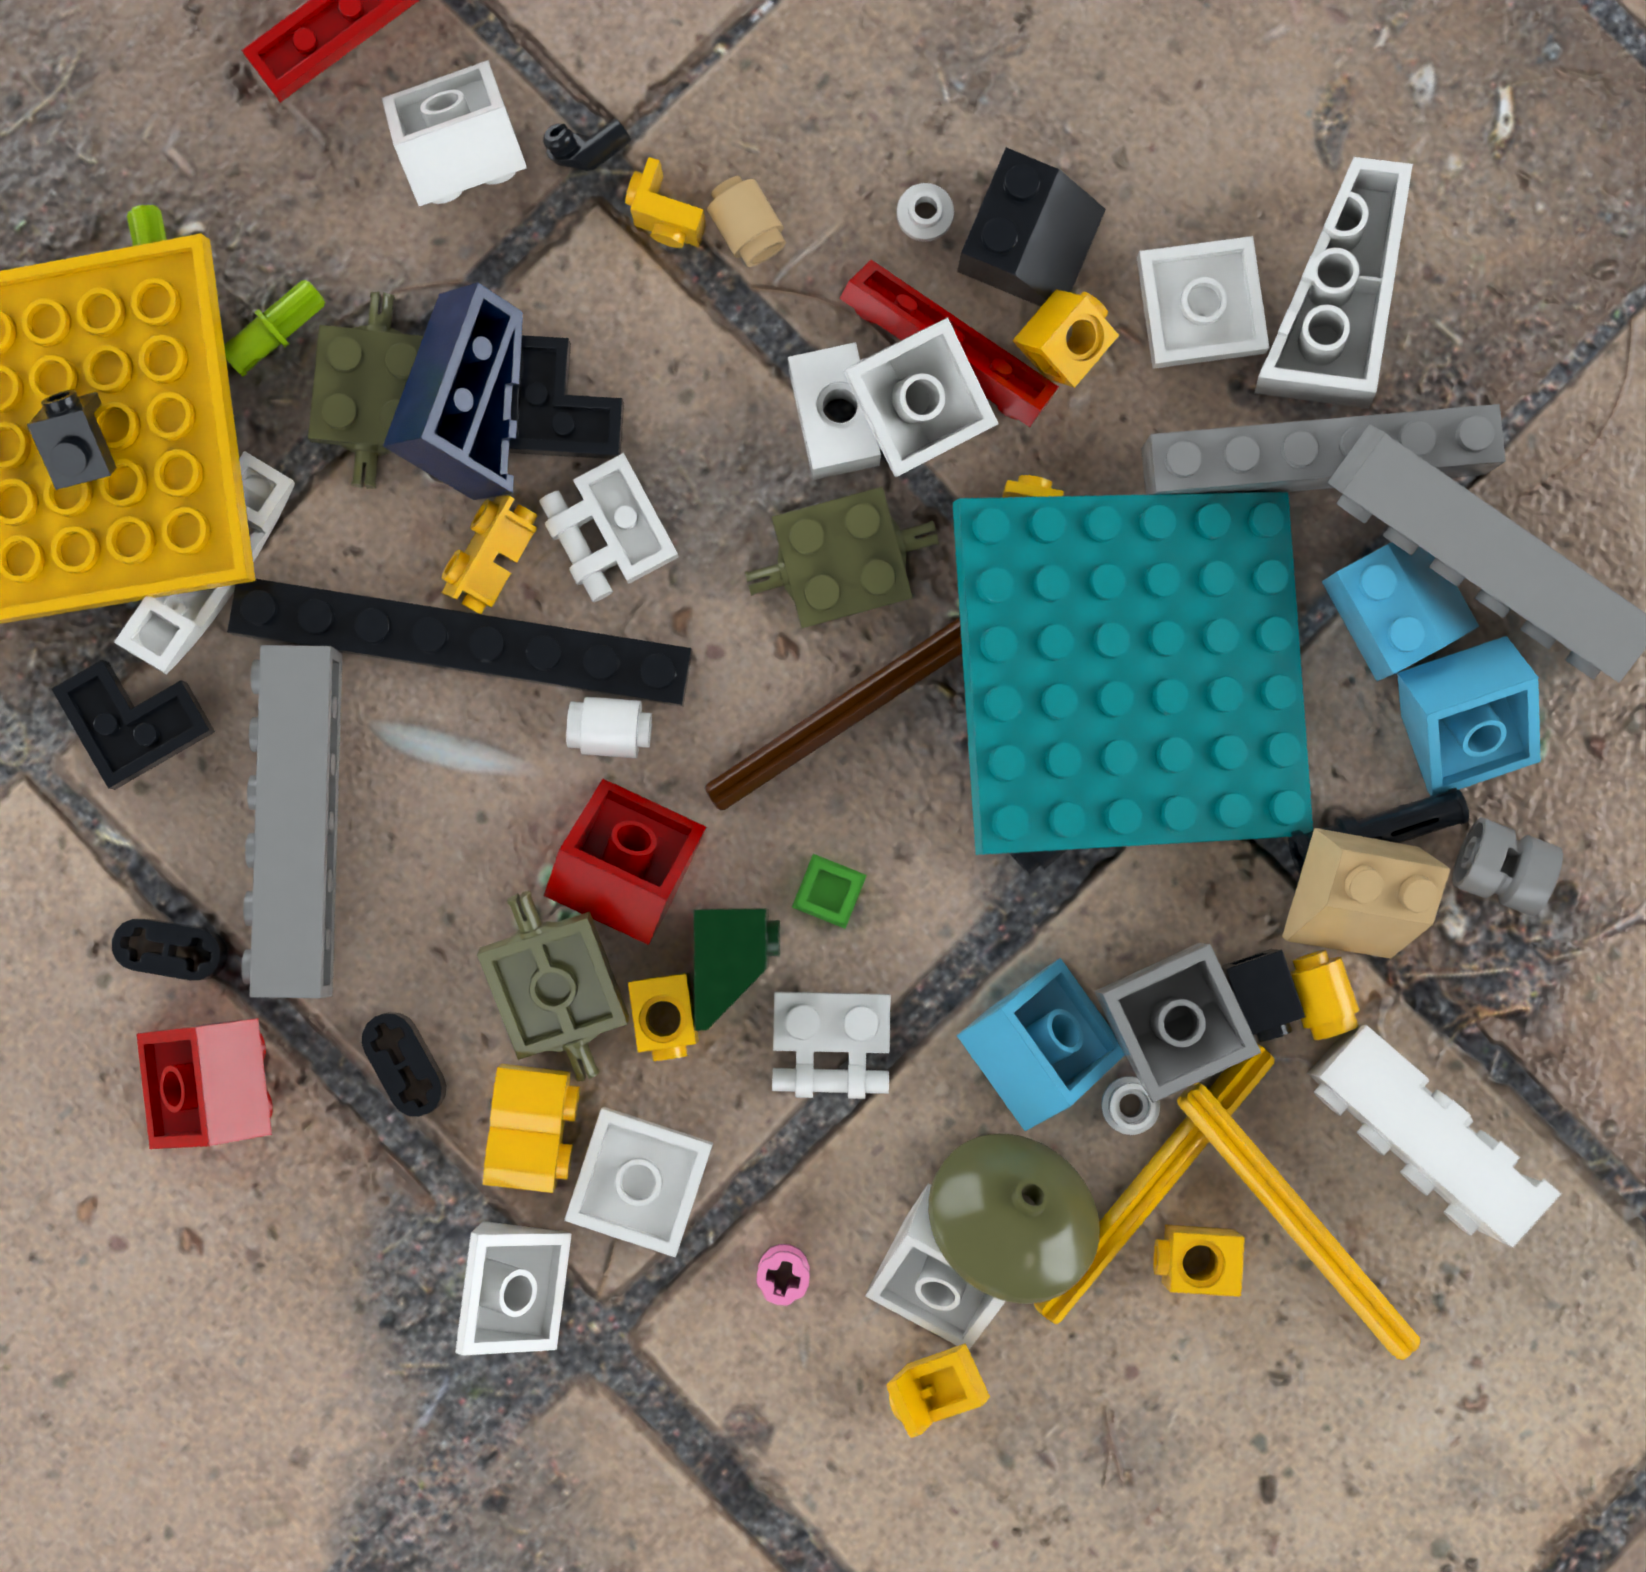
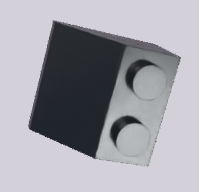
M1006 147L962 249L957 272L1041 307L1056 289L1067 292L1072 291L1106 209L1060 169Z

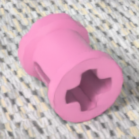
M791 1244L775 1245L762 1255L758 1264L757 1285L767 1301L775 1305L787 1306L805 1295L809 1286L810 1271L806 1255L799 1248ZM781 1261L791 1263L792 1274L799 1277V1279H789L786 1287L775 1285V1275L767 1272L768 1269L778 1270Z

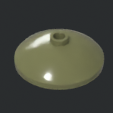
M999 1133L980 1136L956 1148L943 1162L933 1179L929 1193L928 1213L935 1241L949 1265L966 1282L983 1293L1014 1303L1031 1304L1048 1301L1069 1291L1081 1280L1092 1265L1097 1253L1100 1236L1099 1217L1094 1199L1085 1181L1076 1169L1048 1146L1033 1139L1013 1134ZM1022 1194L1030 1197L1036 1206L1026 1203Z

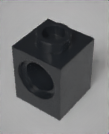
M1269 949L1221 966L1253 1035L1257 1034L1259 1042L1272 1040L1291 1033L1293 1030L1290 1022L1305 1017L1282 950Z

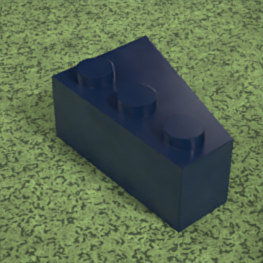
M479 282L440 293L383 447L472 500L513 493L514 475L508 474L509 440L516 439L517 421L511 419L512 386L519 385L523 312Z

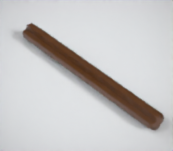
M960 617L707 783L705 790L715 807L720 811L726 810L961 655Z

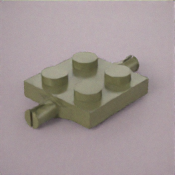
M380 292L370 293L368 325L355 328L319 325L308 439L312 443L340 445L355 453L351 485L363 488L366 466L364 485L367 489L376 488L378 455L393 453L383 447L423 339V336L403 334L391 328L395 296L383 292L381 314L382 297Z
M882 486L772 516L771 519L779 545L778 564L749 572L746 571L745 575L747 583L766 577L770 578L766 581L748 585L751 596L784 586L795 603L801 629L912 599L913 596L905 570L906 552L939 545L937 534L919 539L914 538L934 532L936 528L933 521L900 530L890 515Z
M524 891L521 896L518 893L508 898L507 902L511 907L519 930L510 938L480 947L477 953L518 1060L544 1051H566L575 1073L576 1081H585L586 1075L588 1079H591L599 1074L600 1071L595 1064L588 1043L600 1033L628 1025L630 1018L590 912L559 922H541L531 897V891Z

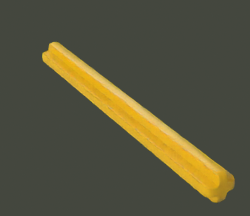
M1258 1043L1257 1045L1261 1053L1225 1069L1209 1088V1091L1230 1116L1274 1065L1275 1059L1272 1054ZM1188 1116L1185 1117L1099 1221V1245L1093 1263L1086 1274L1075 1286L1061 1296L1048 1301L1034 1303L1036 1310L1047 1320L1058 1324L1064 1319L1207 1146L1209 1140Z
M1197 1082L1183 1091L1177 1099L1180 1108L1391 1355L1399 1360L1408 1358L1421 1344L1420 1337L1207 1087Z

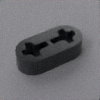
M131 919L122 923L115 930L112 938V953L115 960L121 966L132 971L189 981L207 980L217 976L224 968L228 959V948L224 939L217 932L201 927L155 919ZM146 929L145 937L147 940L164 943L163 952L143 953L141 959L138 960V952L136 949L129 947L130 937L140 936L142 930ZM200 938L203 939V949L212 952V958L210 962L200 963L198 970H195L194 960L188 957L176 956L177 946H197Z
M395 1012L384 1013L370 1020L362 1032L361 1043L368 1060L393 1105L399 1112L407 1116L420 1117L433 1112L442 1104L446 1096L447 1085L440 1068L416 1025L409 1017ZM384 1023L390 1030L399 1027L403 1030L405 1037L398 1041V1047L405 1058L402 1062H399L391 1048L380 1050L377 1046L376 1041L383 1036L380 1026ZM409 1066L418 1081L426 1078L431 1081L433 1088L426 1092L428 1100L426 1105H423L418 1098L409 1101L405 1097L404 1091L411 1086V1083L403 1068Z

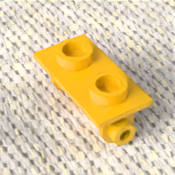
M501 495L496 496L493 502L488 499L484 501L471 522L470 529L475 531V534L465 552L458 549L452 555L442 573V579L447 583L441 594L457 600L461 592L465 593L466 596L461 604L481 615L486 606L493 607L494 602L511 572L493 562L497 554L500 553L517 563L537 530L533 525L538 517L537 514L519 504L514 512L509 510L515 500L511 496Z

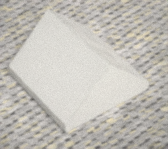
M948 318L873 354L843 371L895 477L999 424Z
M483 1221L471 1232L455 1353L463 1356L557 1350L572 1233Z

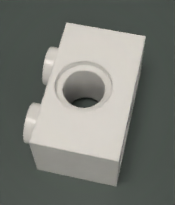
M856 342L788 357L790 379L813 480L880 466L881 448L843 372L864 360L859 358ZM845 399L855 407L856 414L847 422L836 423L828 419L823 410L830 401Z

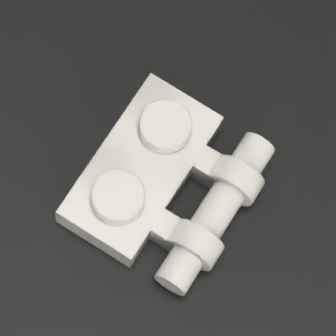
M624 453L573 479L583 498L579 503L568 508L560 491L549 493L539 500L548 517V520L545 522L547 530L553 540H560L573 564L569 568L571 575L577 585H584L592 602H597L613 592L603 574L609 568L618 564L628 584L679 558L675 547ZM593 519L608 545L592 553L579 529L583 524Z
M775 992L773 1051H796V1068H773L772 1091L795 1092V1098H813V1092L848 1093V1099H865V1093L889 1094V1070H866V1053H889L891 995ZM814 1052H848V1070L813 1069Z

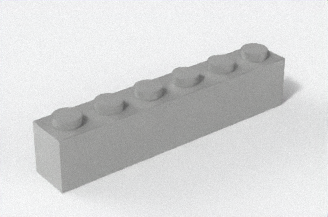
M1500 404L1150 434L1141 448L1145 494L1294 492L1334 488L1327 482L1369 424L1387 433L1450 478L1486 475L1506 462Z
M1368 425L1327 482L1343 494L1336 503L1338 506L1365 524L1372 514L1389 525L1383 534L1385 538L1410 555H1413L1419 546L1436 557L1429 568L1457 587L1465 578L1480 587L1481 590L1475 597L1476 600L1502 618H1505L1511 609L1526 619L1520 630L1548 649L1557 640L1572 650L1565 660L1593 680L1602 671L1620 683L1646 649L1645 612L1375 426Z
M260 645V660H253L251 666V688L253 694H259L258 717H252L249 725V745L252 752H257L256 775H250L247 785L248 806L250 810H255V833L248 834L245 845L246 864L248 868H253V891L246 892L243 906L244 922L246 926H252L251 949H246L242 958V980L244 984H250V997H332L342 652L331 646Z

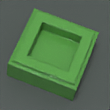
M813 854L792 908L846 929L867 875Z

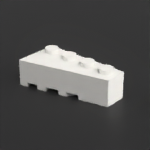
M1353 157L1292 302L1287 309L1269 355L1258 376L1255 388L1256 394L1369 409L1377 391L1413 164Z
M1358 1023L1359 1026L1343 1033L1307 1073L1319 1084L1314 1094L1339 1116L1345 1110L1349 1111L1363 1124L1357 1131L1359 1136L1381 1155L1384 1156L1391 1150L1406 1164L1400 1173L1426 1196L1432 1190L1438 1193L1449 1204L1443 1211L1444 1214L1465 1233L1471 1236L1478 1230L1513 1248L1561 1193L1545 1179L1539 1181L1520 1174L1513 1167L1520 1159L1519 1156L1504 1143L1496 1141L1486 1132L1479 1130L1476 1134L1469 1127L1473 1123L1471 1115L1441 1091L1436 1089L1432 1093L1425 1087L1429 1082L1428 1078L1370 1027Z

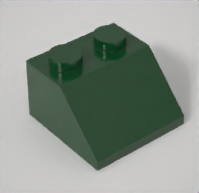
M769 909L694 910L695 1031H707L769 967V956L780 955V920H769Z

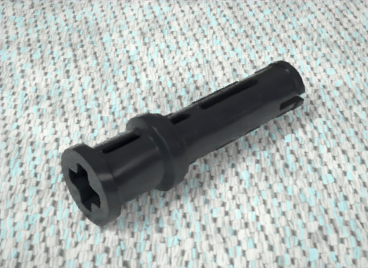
M1454 787L1446 792L1403 804L1358 820L1353 816L1342 815L1335 818L1333 825L1321 829L1401 843L1457 824H1465L1469 821V810L1462 792ZM1301 830L1291 832L1292 837H1288L1290 853L1299 875H1301L1313 831L1304 834Z

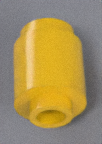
M1320 950L1292 960L1295 970L1291 971L1290 974L1305 1017L1300 1020L1303 1028H1310L1313 1039L1322 1040L1357 1028L1359 1025L1355 1013L1359 1011V1007L1342 958L1335 957L1329 959L1327 951Z

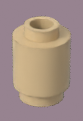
M734 176L719 184L711 192L714 200L708 205L707 211L735 258H742L747 267H753L768 260L786 245V241L781 234L784 226L755 179L743 181L740 176Z

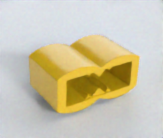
M503 1063L497 1067L482 1185L553 1193L557 1187L558 1179L568 1180L573 1145L563 1144L565 1120L575 1122L580 1093L579 1086L570 1085L571 1071Z

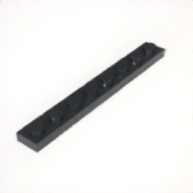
M261 579L235 584L227 630L232 635L299 646H331L343 653L684 706L692 648Z

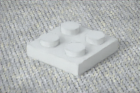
M1253 236L1139 251L1137 265L1152 369L1261 355L1269 350Z
M602 1107L564 1221L676 1258L713 1142Z

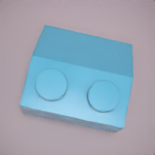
M1391 542L1340 569L1322 581L1376 681L1394 675L1479 627L1459 588L1429 568L1436 557L1420 546L1413 555H1410Z
M1507 636L1397 673L1401 717L1430 796L1446 792L1454 787L1459 790L1541 762L1539 679Z
M1061 958L1051 963L991 1006L956 1035L1024 1131L1071 1107L1125 1055L1112 1029Z

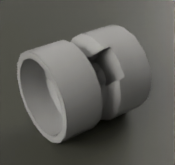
M1481 817L1470 828L1462 843L1453 870V886L1485 899L1496 893L1501 905L1533 917L1543 909L1555 888L1562 867V848L1530 835L1517 840L1514 829Z

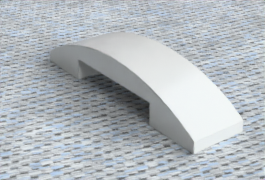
M244 451L239 460L254 562L280 517L295 483L289 477ZM235 585L153 598L152 596L144 597L114 643L167 675L214 621L234 593Z

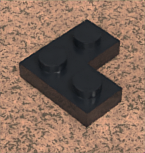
M522 335L519 385L512 386L511 419L517 421L516 439L509 440V453L613 459L621 454L624 401L622 398L568 395L571 351L569 338Z
M100 660L52 688L53 693L108 789H118L215 732L188 683L182 680L134 707L110 663Z

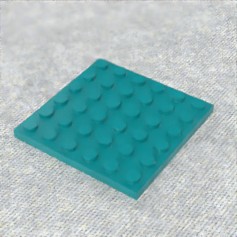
M1289 492L959 498L952 503L975 855L1292 837L1291 832L1301 830L1304 834L1313 831Z

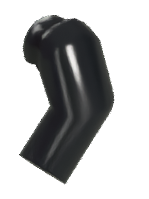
M616 118L612 119L591 136L573 133L566 124L560 123L550 126L543 136V143L547 149L546 153L554 163L559 166L585 171L597 169L632 142L629 134Z

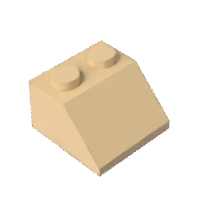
M1314 828L1282 938L1289 942L1391 959L1433 925L1450 868L1417 846Z

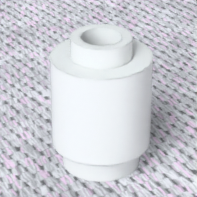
M585 697L584 702H570L566 728L568 748H580L583 755L637 758L639 747H650L652 713L642 712L641 701Z

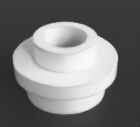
M930 183L916 184L908 188L899 199L897 205L898 224L902 231L914 240L922 242L936 240L943 236L952 224L954 215L952 200L948 193L937 185ZM924 202L932 204L936 214L929 219L920 218L915 212V207L918 204Z
M1125 1076L1114 1080L1106 1088L1102 1096L1101 1109L1106 1122L1114 1130L1126 1135H1137L1147 1131L1155 1124L1160 1113V1100L1154 1103L1151 1102L1138 1077ZM1128 1094L1136 1095L1140 1101L1139 1110L1131 1116L1124 1115L1120 1110V1101Z

